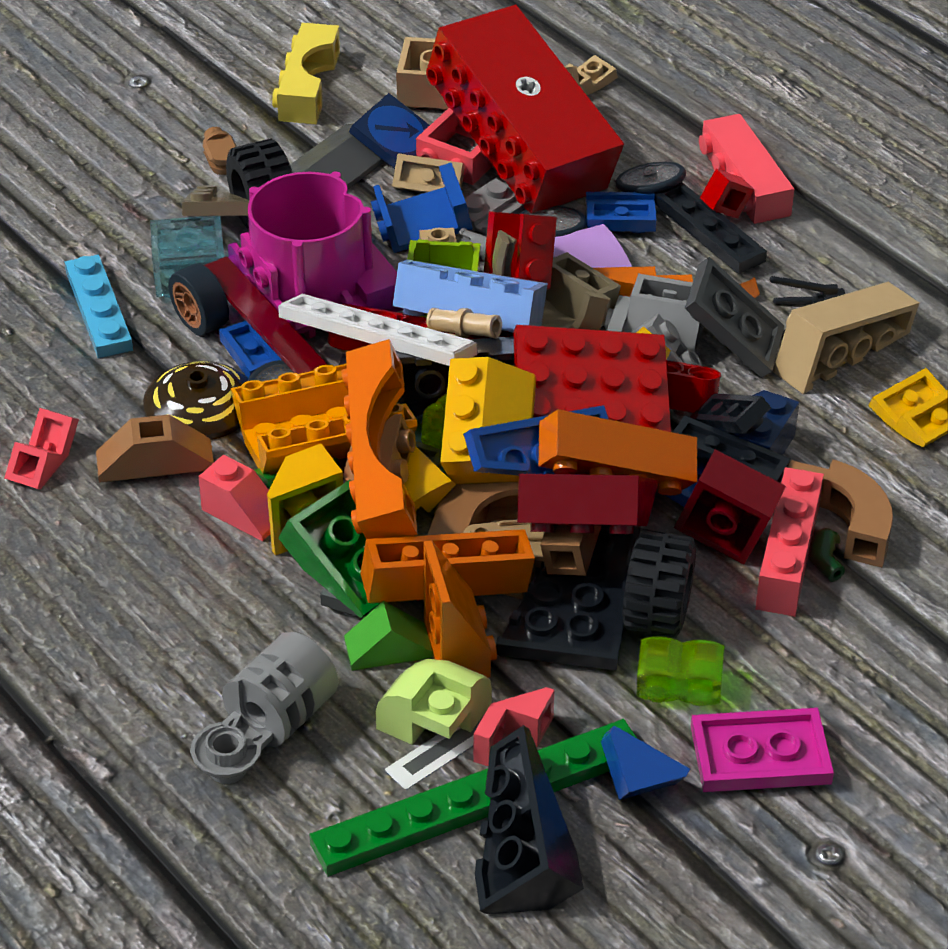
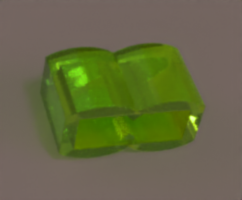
M667 637L641 639L636 696L656 703L675 700L696 706L720 703L725 646L707 640L681 642Z

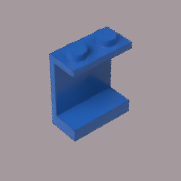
M452 163L438 166L444 185L443 188L388 205L385 203L380 185L373 186L377 200L371 201L376 221H379L377 224L383 242L390 240L394 253L409 249L410 240L419 239V230L454 228L455 234H458L462 228L467 230L473 229L467 204Z

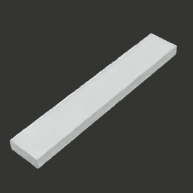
M300 294L278 305L279 318L371 344L390 339L395 351L450 366V359L472 358L477 355V342L306 294Z

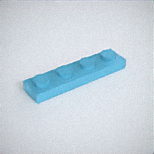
M99 254L64 261L67 277L97 358L133 351L130 333Z

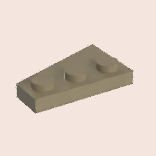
M214 185L197 186V189H194V192H191L183 200L182 216H248L249 200L226 191H217V186Z

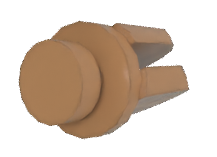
M211 127L204 133L203 152L210 168L215 174L227 175V155L229 150L237 147L229 133L222 131L220 127Z

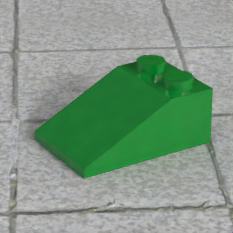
M350 479L290 518L278 539L307 574L362 618L374 610L380 603H368L360 574L366 538L363 533L357 534L352 523L351 511L356 509V504L350 493L349 481H352Z

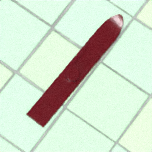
M227 256L204 265L218 279L228 302L294 373L310 372L319 366L328 365L286 319L279 318L277 309Z

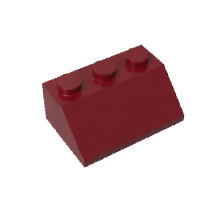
M519 474L517 523L530 524V532L554 533L555 525H570V533H594V526H610L609 534H634V526L647 527L657 490V480L638 475Z

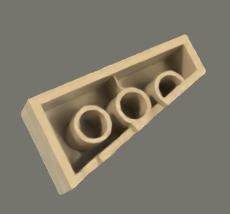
M888 281L793 309L786 321L787 327L773 372L799 392L805 394L813 389L812 382L822 378L827 381L837 375L836 369L847 362L853 366L862 361L870 349L878 352L909 334L920 303Z

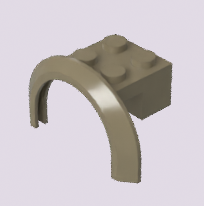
M502 230L498 231L492 260L493 274L512 277L511 264L517 240ZM568 252L554 257L551 287L546 291L541 326L600 330L605 325L608 309L615 308L621 285Z

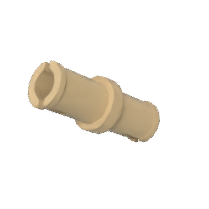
M431 308L426 318L427 328L455 333L456 336L462 338L475 335L496 339L502 330V319L499 315L473 313L469 308H460L458 311Z

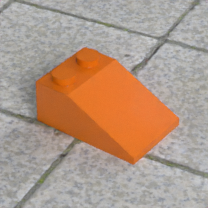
M432 540L424 541V623L433 657L436 660L451 661L490 678L491 660L497 659V650L493 635L486 636L485 629H487L485 608L483 605L477 606L472 589Z

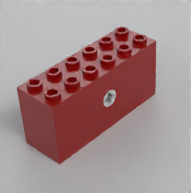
M516 4L438 28L426 70L428 81L431 85L435 86L444 98L447 107L453 110L465 131L470 133L479 145L482 154L487 156L496 168L499 177L505 180L515 194L517 201L520 204H524L525 209L530 215L543 212L556 205L560 206L586 196V192H600L608 188L624 143Z

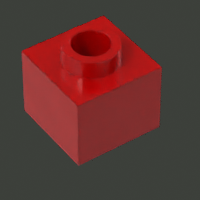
M716 168L700 199L713 211L738 219L755 189L742 177Z

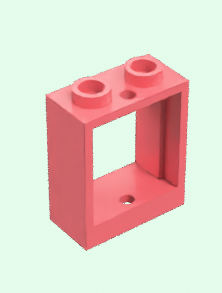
M448 108L416 138V156L463 163L465 165L463 182L474 185L493 164L487 156L482 154L479 145L469 152L446 143L455 133L473 139L470 133L465 131L453 110Z

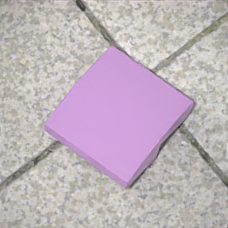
M604 224L555 237L553 258L568 252L592 268L632 267L620 243Z

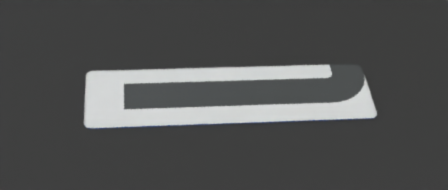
M480 721L471 732L458 727L450 739L439 734L385 768V771L404 789L410 788L471 748L474 742V732Z

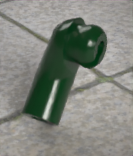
M822 528L812 537L809 560L829 581L835 582L845 573V567L832 555L833 551L837 549L835 543L840 544L841 540L837 532L829 528Z

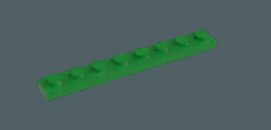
M621 719L539 749L538 753L553 791L556 792L610 772L601 740L604 734L613 726L637 738L627 722ZM488 768L310 833V846L327 877L487 818L490 806V798L485 795Z

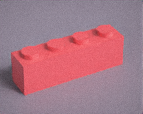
M735 114L703 121V132L699 136V147L702 154H706L711 161L714 171L717 168L740 176L755 189L743 209V212L747 213L751 221L757 224L790 217L792 215L794 187L742 115Z
M787 467L784 469L781 484L785 485L786 488L774 511L759 575L756 610L796 617L819 511L824 476L822 473Z

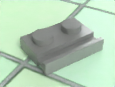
M497 178L465 197L473 227L471 231L474 233L479 231L486 237L489 211L520 214L526 210L524 204H520L517 201L510 187Z

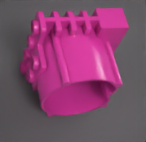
M334 171L331 174L320 172L291 173L276 177L259 188H249V233L240 234L241 248L236 242L228 244V258L278 312V305L300 294H306L338 304H352L392 312L403 310V308L393 306L397 271L372 243L371 209L364 207L361 200L348 194L347 185L341 179L340 172ZM287 320L299 334L303 333L307 339L316 336V328Z

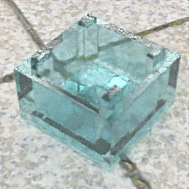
M221 216L150 220L156 297H170L168 285L169 278L173 273L192 264L201 263L205 265L224 257Z

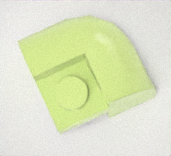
M425 659L414 663L399 675L378 702L376 708V729L411 745L415 743L425 728L450 739L458 727L471 732L492 703L491 681L484 675L447 660Z

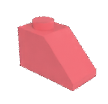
M223 454L198 476L202 510L263 542L271 534L267 498L269 489L253 469Z

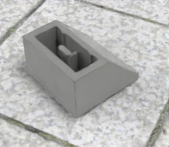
M638 273L630 297L624 332L634 331L659 313L664 321L668 320L676 327L679 333V340L686 349H692L696 353L704 325L694 320L685 309L693 282Z

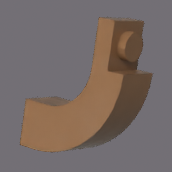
M832 459L829 469L791 460L788 468L824 474L819 507L836 513L849 527L844 558L883 568L889 546L893 513L890 501L878 483L861 470Z

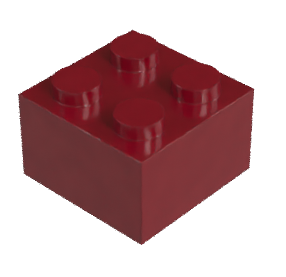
M715 449L674 528L744 565L771 519L786 486Z

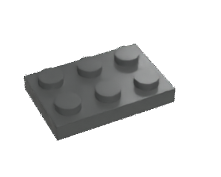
M708 257L698 266L685 309L694 320L700 322L714 334L721 344L726 345L735 353L745 366L751 368L762 378L773 370L784 325L717 263Z

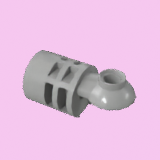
M284 632L279 635L224 686L222 698L229 716L222 722L208 725L194 737L190 753L195 765L204 773L210 775L214 781L221 784H231L241 780L246 772L255 765L263 748L280 746L336 693L339 680L335 666L328 655L314 641L300 633Z

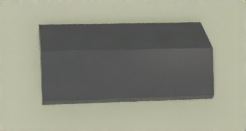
M345 124L290 164L293 173L320 172L331 174L334 171L340 172L341 179L346 183L347 189H350L385 161L349 133L353 124Z

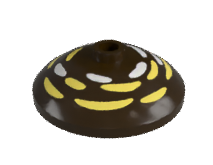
M192 361L176 365L156 377L147 387L143 399L145 416L170 414L211 440L224 437L240 428L231 388L241 386L248 381V378L238 370L218 362Z

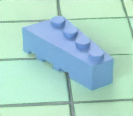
M407 259L398 263L393 306L403 308L404 314L412 316H424V313H428L431 308L458 311L460 308H469L473 313L499 315L502 319V330L513 333L516 324L542 325L548 283Z

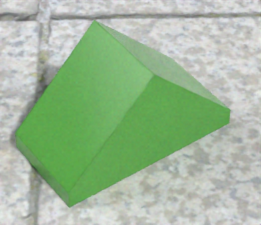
M385 601L381 602L344 635V642L352 671L433 658L425 623Z

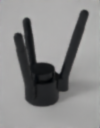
M771 276L769 279L771 283L818 291V293H813L812 297L774 298L773 303L776 305H810L846 294L845 290L838 288L837 284L824 285Z

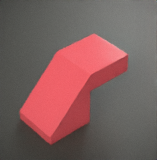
M39 408L29 444L14 443L4 479L41 490L69 456L79 419Z
M545 687L491 703L474 732L473 762L488 766L491 746L523 725L529 728L534 743L538 747L554 716V689Z

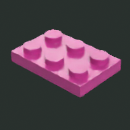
M818 708L691 716V732L703 792L831 785L833 782V767Z

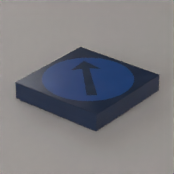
M388 93L351 126L349 133L395 169L398 153L416 156V138L430 125Z

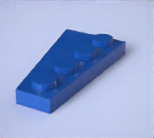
M604 405L569 411L608 419ZM547 416L474 428L464 433L474 472L518 476L519 474H555L553 469L538 466L539 421Z

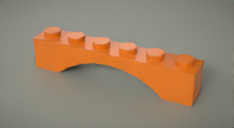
M390 339L347 351V368L342 369L343 381L348 390V395L344 396V405L350 418V423L346 424L345 428L349 443L352 446V451L347 453V458L354 475V480L349 481V488L352 499L356 504V509L351 511V518L357 534L363 533L366 539L418 535L415 504L402 479L389 472L381 464L380 441L385 422L393 407L405 392L403 366Z

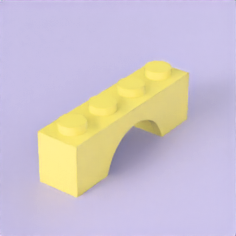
M301 23L298 35H293L292 52H287L285 70L280 71L279 88H274L272 105L273 108H278V121L317 124L323 106L322 82L320 78L313 75L335 69L340 54L339 26Z

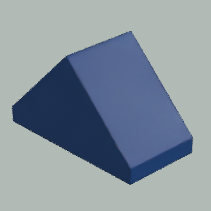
M616 726L607 731L601 740L619 800L675 785L684 779L690 771V768Z

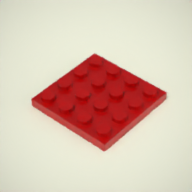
M516 324L513 332L514 366L536 376L533 418L550 415L557 409L575 411L604 405L609 420L671 432L665 335Z

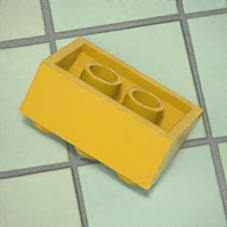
M490 357L450 359L440 463L447 476L455 484L519 481L518 475L474 472L463 434L474 428L533 418L536 389L535 374Z

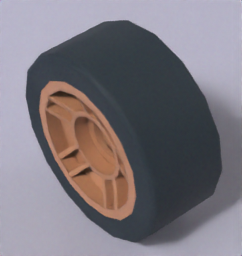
M196 263L171 275L168 285L171 302L182 323L195 335H205L227 323L229 320V306L226 295L218 279L208 267L201 263Z

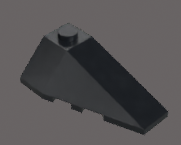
M523 725L491 746L485 788V795L490 798L488 820L481 821L480 836L485 838L483 858L476 860L475 866L480 911L484 914L550 910L584 889L576 848L529 728Z

